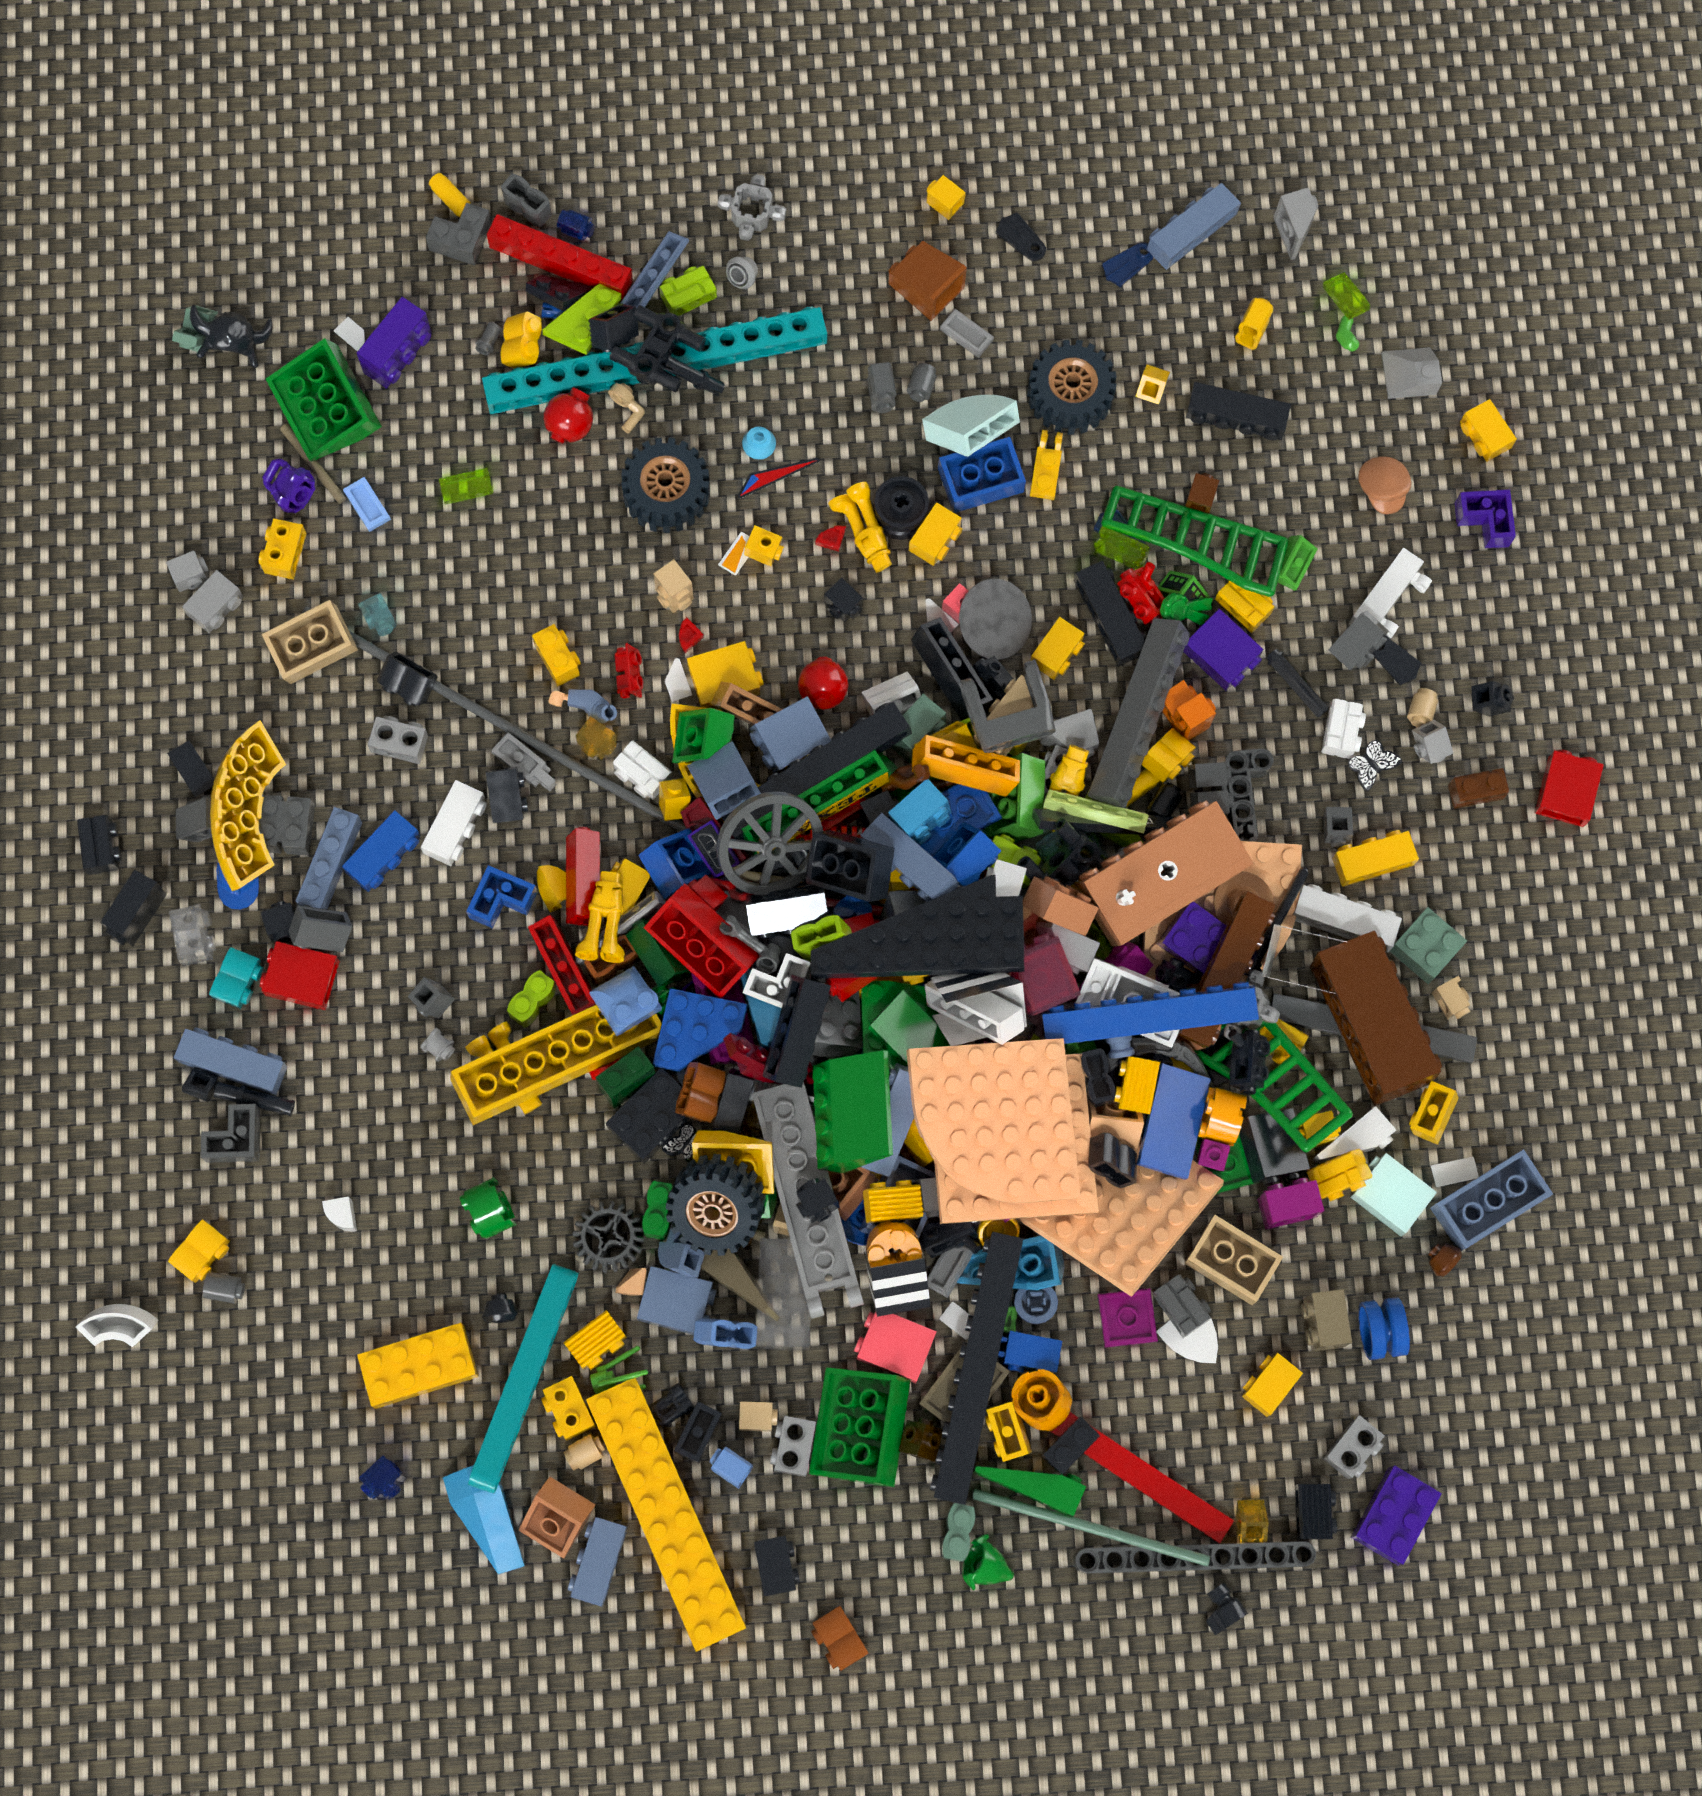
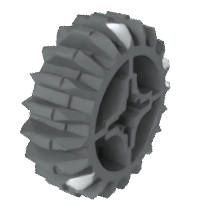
M614 1201L609 1202V1209H605L604 1203L599 1202L600 1210L597 1212L593 1205L589 1206L592 1213L591 1216H588L585 1212L581 1213L585 1223L576 1221L575 1225L582 1230L573 1231V1236L581 1238V1240L573 1242V1246L577 1248L583 1247L577 1252V1255L582 1257L587 1254L583 1263L588 1265L593 1260L592 1269L594 1271L599 1268L600 1264H603V1273L608 1272V1265H612L613 1271L618 1272L617 1264L620 1262L624 1269L628 1268L625 1261L626 1258H629L632 1262L636 1261L632 1251L641 1253L642 1249L635 1244L644 1243L643 1237L636 1236V1234L644 1232L643 1227H634L640 1222L639 1217H634L630 1220L634 1212L632 1209H629L624 1214V1204L621 1203L618 1209L614 1210ZM613 1217L605 1227L592 1226L600 1218ZM620 1220L624 1221L630 1229V1241L617 1234ZM613 1230L612 1235L616 1237V1240H609L604 1244L605 1239L601 1234H608ZM588 1233L600 1241L597 1254H594L587 1245ZM612 1247L625 1248L621 1254L615 1257L604 1258L605 1254Z

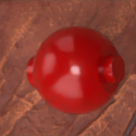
M572 387L570 393L558 394L547 403L543 420L547 431L551 433V439L561 444H564L565 441L571 443L581 440L589 433L593 424V412L587 403L590 398L589 395Z
M819 657L802 669L798 678V691L802 699L808 696L815 709H831L844 700L848 691V678L844 669L829 657Z

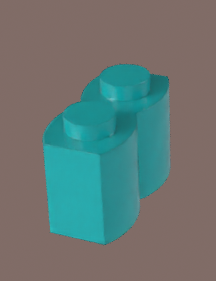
M230 947L213 982L209 995L214 999L241 1009L243 1004L247 1005L252 997L253 991L250 988L254 980L258 981L262 975V961L257 957Z

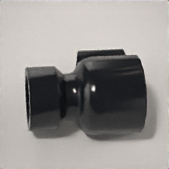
M1225 1582L1207 1594L1211 1601L1218 1606L1215 1612L1206 1620L1214 1635H1217L1248 1614L1240 1600L1230 1596V1589Z

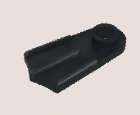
M1017 212L1010 216L1002 217L995 233L1031 261L1041 260L1045 256L1046 246ZM1034 246L1038 247L1039 251L1034 252L1031 248Z
M1385 636L1387 641L1383 645V650H1375L1372 653L1375 659L1400 686L1415 680L1422 663Z

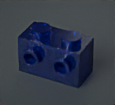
M383 1455L359 1477L363 1482L360 1488L370 1499L378 1498L384 1501L388 1498L391 1500L402 1490L399 1486L408 1478L390 1458Z

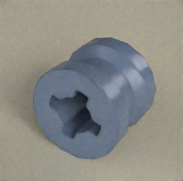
M1132 1035L1107 1038L1106 1043L1110 1045L1109 1058H1122L1134 1055V1048L1131 1047L1130 1043Z

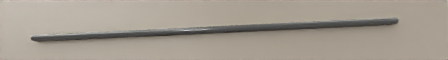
M306 606L303 609L302 614L309 611L311 608ZM349 631L357 647L385 662L389 654L388 652ZM435 682L432 689L503 731L509 732L515 738L679 832L686 830V826L681 820L664 821L660 808L442 683Z

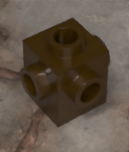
M919 1418L918 1422L907 1420L898 1451L916 1458L935 1462L943 1430L933 1427L934 1422L924 1418Z

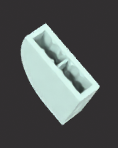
M975 395L961 398L940 407L922 419L926 441L967 457L1020 423L1017 401L999 395Z

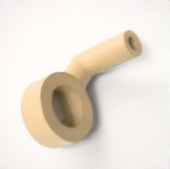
M615 383L608 391V394L617 404L625 408L628 407L633 412L622 426L626 433H630L645 414V410L634 400L633 391L628 385Z

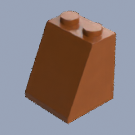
M922 241L917 246L913 245L900 263L897 261L891 266L888 272V284L932 321L964 290L967 267Z

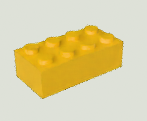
M462 1323L357 1354L370 1404L375 1409L479 1377L466 1330Z

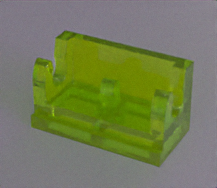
M1104 526L1101 527L1099 531L1100 538L1094 544L1096 553L1135 570L1144 566L1151 550L1148 545Z

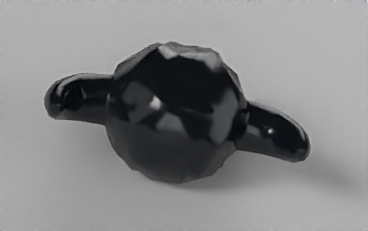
M192 305L190 310V321L193 328L206 337L196 354L198 358H203L208 350L231 351L247 356L253 368L259 367L253 345L262 344L269 339L273 329L271 319L267 320L265 326L260 331H254L246 318L235 312L217 314L210 322H207L200 317L195 305Z

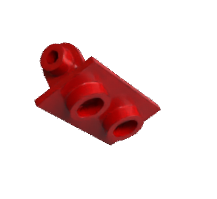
M626 643L625 647L617 648V652L614 654L616 672L625 671V674L616 676L617 693L623 699L630 698V694L642 698L644 686L642 676L640 675L642 657L637 648Z

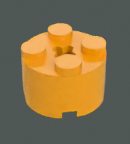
M1209 1087L1206 1097L1207 1105L1203 1111L1198 1136L1203 1139L1234 1146L1244 1118L1240 1108H1246L1247 1096L1216 1087Z
M885 1221L878 1224L869 1233L866 1252L871 1268L922 1259V1250L915 1231L906 1223ZM893 1248L898 1250V1252L894 1254L893 1252L890 1253L889 1250Z
M1038 1369V1371L1024 1373L1017 1379L1012 1388V1400L1016 1413L1034 1429L1053 1431L1069 1415L1072 1404L1070 1393L1058 1377L1050 1371Z

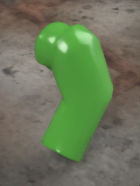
M1343 316L1336 333V339L1345 350L1353 352L1359 347V341L1350 331L1354 320L1349 316Z

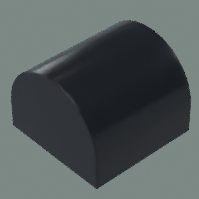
M194 1067L182 1086V1092L208 1102L214 1094L218 1083V1076Z

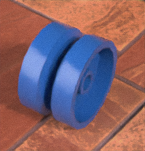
M1400 1298L1384 1299L1381 1307L1375 1300L1361 1302L1358 1308L1361 1341L1366 1357L1369 1360L1383 1359L1387 1351L1392 1357L1408 1355L1410 1349L1409 1328L1405 1309Z

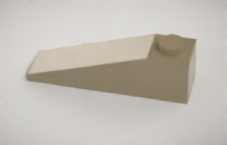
M728 1248L726 1254L718 1256L717 1250H713L711 1255H704L700 1269L705 1274L776 1322L778 1321L779 1315L742 1259L736 1253H731Z

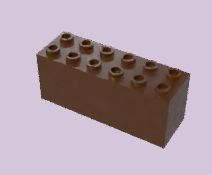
M1375 930L1318 952L1309 966L1374 1107L1430 1085V1082L1434 1081L1442 1072L1440 1069L1442 1068L1440 1058L1437 1054H1433L1429 1046L1431 1044L1429 1035L1425 1030L1421 1029L1418 1022V1012L1414 1006L1411 1007L1407 999L1408 991L1396 976L1397 968L1395 963L1388 959L1385 953V942L1381 936H1377Z

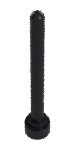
M1302 867L1298 871L1276 912L1273 922L1263 935L1265 938L1259 950H1255L1251 957L1253 959L1251 969L1247 974L1244 973V975L1248 976L1252 970L1262 972L1261 961L1269 948L1274 924L1281 926L1309 875L1307 867Z

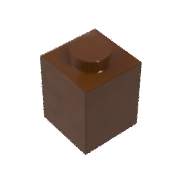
M1196 473L1186 507L1210 513L1220 480L1215 479L1210 474L1202 473L1200 475Z

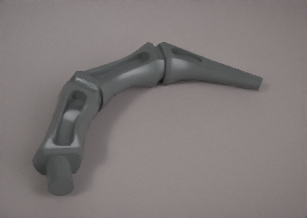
M1132 1037L1130 1041L1131 1047L1134 1048L1135 1054L1132 1055L1134 1057L1151 1053L1174 1057L1175 1060L1188 1065L1195 1074L1210 1078L1196 1052L1185 1041H1180V1039L1176 1038L1172 1048L1149 1038ZM1107 1053L1106 1056L1109 1063L1108 1074L1120 1065L1121 1060L1126 1061V1057L1109 1058ZM1085 1079V1084H1086V1089H1087L1088 1081ZM1210 1080L1209 1087L1214 1088V1085Z

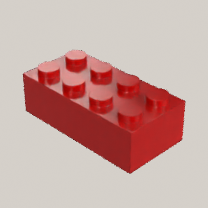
M685 883L644 926L648 933L720 999L759 957L756 951L737 937L723 934L719 929L721 923L724 922L726 925H730Z

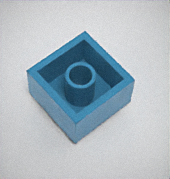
M929 779L923 781L888 812L891 821L919 844H923L931 836L930 832L936 826L942 827L950 819L949 815L952 813L948 800Z

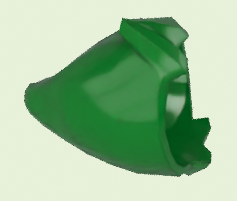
M988 1534L975 1538L970 1543L973 1545L969 1549V1553L963 1563V1580L973 1591L976 1589L975 1584H997L1011 1581L1014 1577V1572L1007 1565L1004 1556L987 1541L989 1539Z

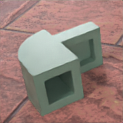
M195 305L198 314L204 321L210 322L218 313L217 311ZM190 306L186 308L183 327L173 332L172 341L178 342L179 347L198 352L206 337L193 328L190 321V310L192 307Z

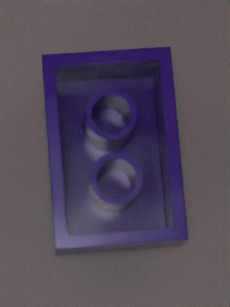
M401 297L357 351L363 373L386 389L391 383L397 382L402 369L406 364L410 365L413 362L418 349L421 346H425L431 338V329L426 312L404 297Z
M1193 901L1180 909L1156 944L1176 959L1184 962L1185 966L1195 973H1199L1200 977H1202L1226 925Z
M1395 1465L1388 1467L1350 1538L1397 1566L1404 1565L1442 1493Z

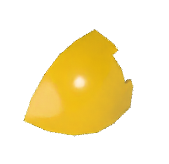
M539 866L537 870L538 889L551 913L562 908L560 902L566 900V872L555 866Z

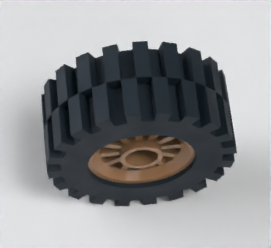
M1063 340L1062 347H1058L1057 343L1050 345L1049 353L1044 349L1040 353L1039 360L1036 358L1033 363L1027 390V397H1030L1028 404L1030 409L1035 408L1034 416L1037 420L1041 417L1044 418L1043 425L1046 428H1049L1051 424L1055 425L1054 432H1061L1062 428L1068 429L1067 435H1074L1075 429L1079 428L1081 434L1085 433L1089 425L1093 429L1099 426L1100 419L1104 421L1108 411L1111 409L1117 386L1115 383L1117 378L1116 371L1112 372L1113 363L1110 359L1104 362L1106 353L1102 350L1095 353V345L1089 343L1087 348L1082 347V340H1076L1075 345H1070V340ZM1074 382L1078 387L1071 388L1067 383Z
M662 437L655 438V445L652 446L649 441L642 443L643 450L640 451L636 447L632 451L633 459L627 457L625 470L622 469L621 474L624 503L626 508L629 507V514L633 519L638 517V524L643 527L646 523H649L650 530L657 532L658 526L663 527V533H670V527L674 526L677 532L681 531L685 522H687L689 527L695 523L694 516L696 515L701 518L704 514L703 506L707 507L709 503L710 481L704 458H699V451L694 447L689 451L688 443L683 440L680 446L676 445L675 438L669 437L668 443H662ZM662 480H670L672 482L669 486L659 484Z
M713 1154L711 1160H708L707 1155L700 1156L697 1163L694 1159L691 1160L686 1168L683 1167L670 1191L666 1202V1209L668 1210L666 1215L667 1222L673 1221L670 1228L673 1234L680 1232L679 1241L683 1244L690 1241L692 1243L690 1249L696 1252L698 1247L705 1248L704 1254L711 1255L713 1250H717L718 1256L726 1254L728 1248L731 1253H735L739 1250L740 1245L744 1248L749 1243L750 1238H753L765 1208L766 1195L762 1194L764 1187L762 1182L755 1183L758 1175L754 1170L749 1174L746 1172L747 1164L741 1162L739 1166L733 1164L734 1157L728 1156L726 1161L721 1160V1154Z

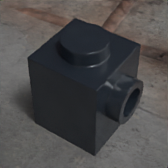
M843 578L838 580L824 594V603L828 606L829 613L836 619L840 618L846 622L850 618L855 619L863 610V597Z

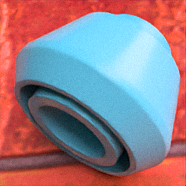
M754 427L744 435L742 447L749 457L765 459L774 452L776 439L768 429Z

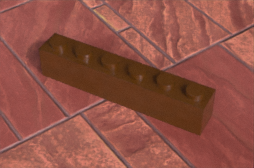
M1249 891L1241 893L1199 982L1196 993L1207 991L1206 987L1222 985L1223 989L1233 988V983L1240 982L1243 974L1249 972L1253 964V959H1251L1255 949L1259 950L1265 936L1262 933L1265 927H1269L1275 918L1276 913L1273 912L1275 904ZM1219 1025L1180 1029L1178 1035L1205 1048L1209 1047L1210 1044L1214 1045L1220 1034V1031L1217 1030Z

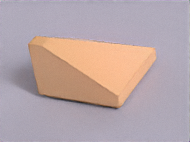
M646 1268L630 1269L616 1287L615 1293L628 1296L643 1295Z

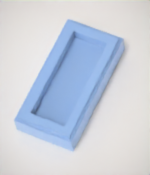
M365 477L343 489L369 532L391 520Z

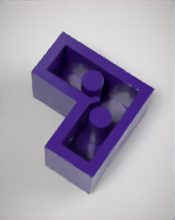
M1510 490L1460 492L1454 503L1457 526L1482 525L1484 548L1509 547L1516 537Z

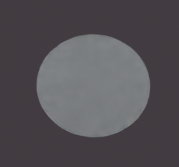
M988 579L973 586L964 597L960 607L959 624L964 640L974 652L988 659L993 656L997 659H1004L1017 653L1026 643L1031 631L1032 614L1025 595L1018 587L1002 579Z

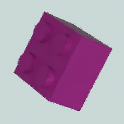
M1301 1178L1292 1181L1293 1184L1288 1185V1187H1283L1282 1183L1268 1186L1267 1190H1264L1263 1194L1257 1199L1265 1230L1315 1219L1322 1214L1324 1207L1317 1181L1309 1182L1308 1178Z

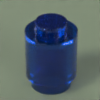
M563 209L558 217L557 228L561 229V232L584 241L587 237L590 238L592 236L595 224L592 223V218L571 209L568 211Z

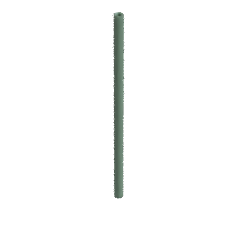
M975 1489L973 1492V1500L1208 1567L1211 1557L1209 1555Z

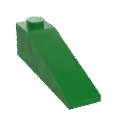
M976 1466L973 1473L1072 1517L1086 1488L1085 1485L1081 1484V1478L1067 1473L1065 1477L1057 1474Z

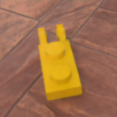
M1042 430L1040 445L1037 447L1030 496L1054 500L1062 454L1060 449L1063 433L1057 432L1054 442L1055 449L1052 450L1045 448L1048 430Z

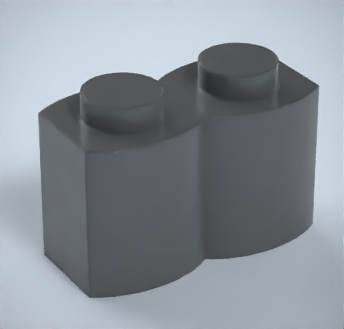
M511 174L501 185L505 204L511 210L522 213L527 222L533 226L542 227L552 216L547 196L540 190L531 188L523 177Z
M889 362L871 364L868 367L867 378L871 408L878 413H887L896 405V388L892 365Z

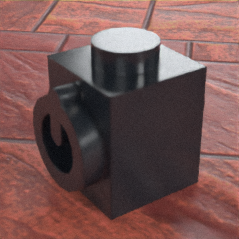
M1490 681L1471 686L1473 711L1489 717L1511 712L1514 695L1507 684Z
M277 902L272 904L270 909L260 912L267 936L271 941H275V943L276 941L281 943L291 941L288 931L296 909H294L290 902Z
M819 1178L809 1180L796 1191L799 1200L796 1207L803 1218L808 1216L811 1223L825 1221L831 1217V1212L840 1208L838 1200L825 1178L822 1180Z

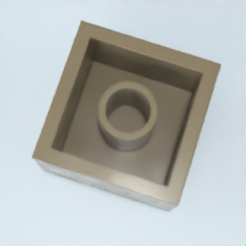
M1344 1289L1312 1293L1303 1299L1304 1303H1301V1314L1303 1319H1307L1308 1330H1305V1340L1307 1346H1311L1312 1352L1344 1348L1352 1343Z

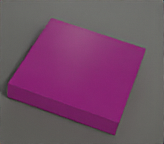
M1150 1288L1139 1289L1132 1297L1124 1291L1097 1295L1104 1348L1158 1341Z

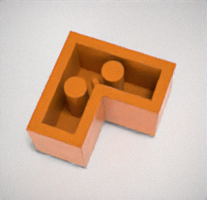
M1183 680L1169 689L1162 713L1171 726L1190 741L1210 728L1216 715V708L1210 698H1205L1202 693L1197 695L1195 689L1191 685L1188 686Z

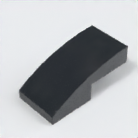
M190 740L167 753L195 797L213 787L214 778Z

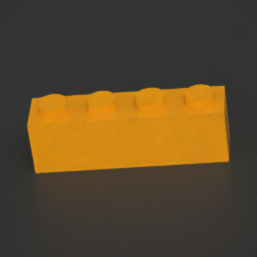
M925 735L913 749L912 767L917 764L927 765L930 777L1005 797L1020 782V760L995 753H984L983 750L929 735Z

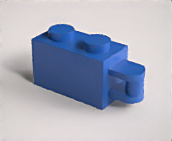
M1009 1331L1007 1338L1002 1337L1001 1342L1006 1343L1005 1352L999 1351L998 1357L1004 1358L1003 1365L1008 1366L1009 1371L1024 1373V1369L1031 1371L1044 1369L1053 1374L1057 1373L1062 1341Z

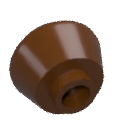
M1437 1243L1429 1251L1428 1256L1431 1258L1428 1262L1435 1275L1444 1277L1455 1267L1462 1257L1460 1248L1448 1243L1443 1245Z

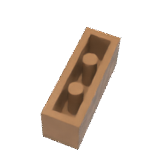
M722 681L711 702V705L735 715L734 717L752 726L783 710L732 683Z

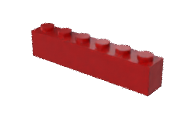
M496 215L487 233L489 248L575 283L592 287L602 284L621 293L620 301L624 299L633 282L631 268L501 215Z

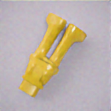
M860 482L849 487L846 490L847 494L833 498L828 504L833 512H840L846 515L855 537L854 543L856 547L859 548L862 555L867 559V563L872 564L875 572L878 573L892 565L888 556L891 552L887 549L888 546L883 527L877 522L870 500V487L867 482ZM857 505L859 506L864 517L865 523L867 525L866 529L863 525Z
M1070 745L1067 754H1063L1062 761L1059 763L1056 771L1051 774L1049 790L1061 792L1064 789L1067 791L1066 794L1078 796L1085 787L1084 777L1088 766L1086 759L1089 751Z
M602 871L600 881L596 882L592 901L588 905L590 917L587 933L584 940L577 945L575 956L582 960L593 961L598 959L602 917H606L607 922L600 956L604 961L611 963H621L624 961V949L617 941L620 916L625 909L622 905L621 891L623 885L620 884V873Z
M506 1021L494 1027L487 1034L497 1049L510 1044L508 1038L511 1033V1027ZM485 1035L476 1038L465 1047L470 1055L483 1057L493 1052ZM536 1096L515 1107L520 1106L526 1115L543 1103Z

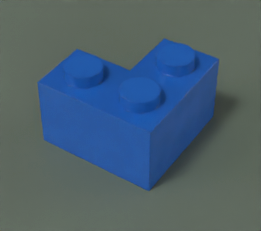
M488 865L466 912L469 919L493 929L503 906L528 915L538 892L534 884Z

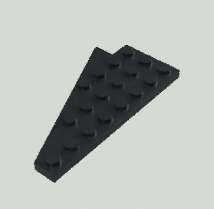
M990 875L811 950V979L1025 972L1023 896L996 897V875Z

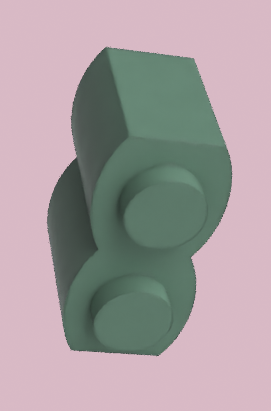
M954 1503L949 1509L946 1519L948 1532L944 1536L941 1546V1553L944 1559L963 1562L967 1557L970 1549L969 1533L975 1522L974 1507Z

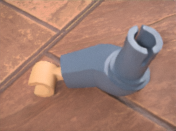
M569 689L568 694L553 691L548 701L551 705L562 707L563 700H566L569 707L583 709L594 722L600 724L606 723L609 720L612 721L617 716L616 708L593 690Z

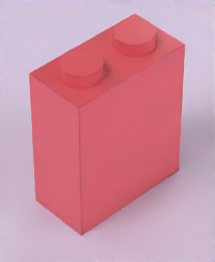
M869 1312L864 1327L869 1329L865 1338L859 1337L854 1352L859 1353L857 1360L893 1375L909 1379L916 1384L937 1331L895 1314L877 1317L876 1312Z

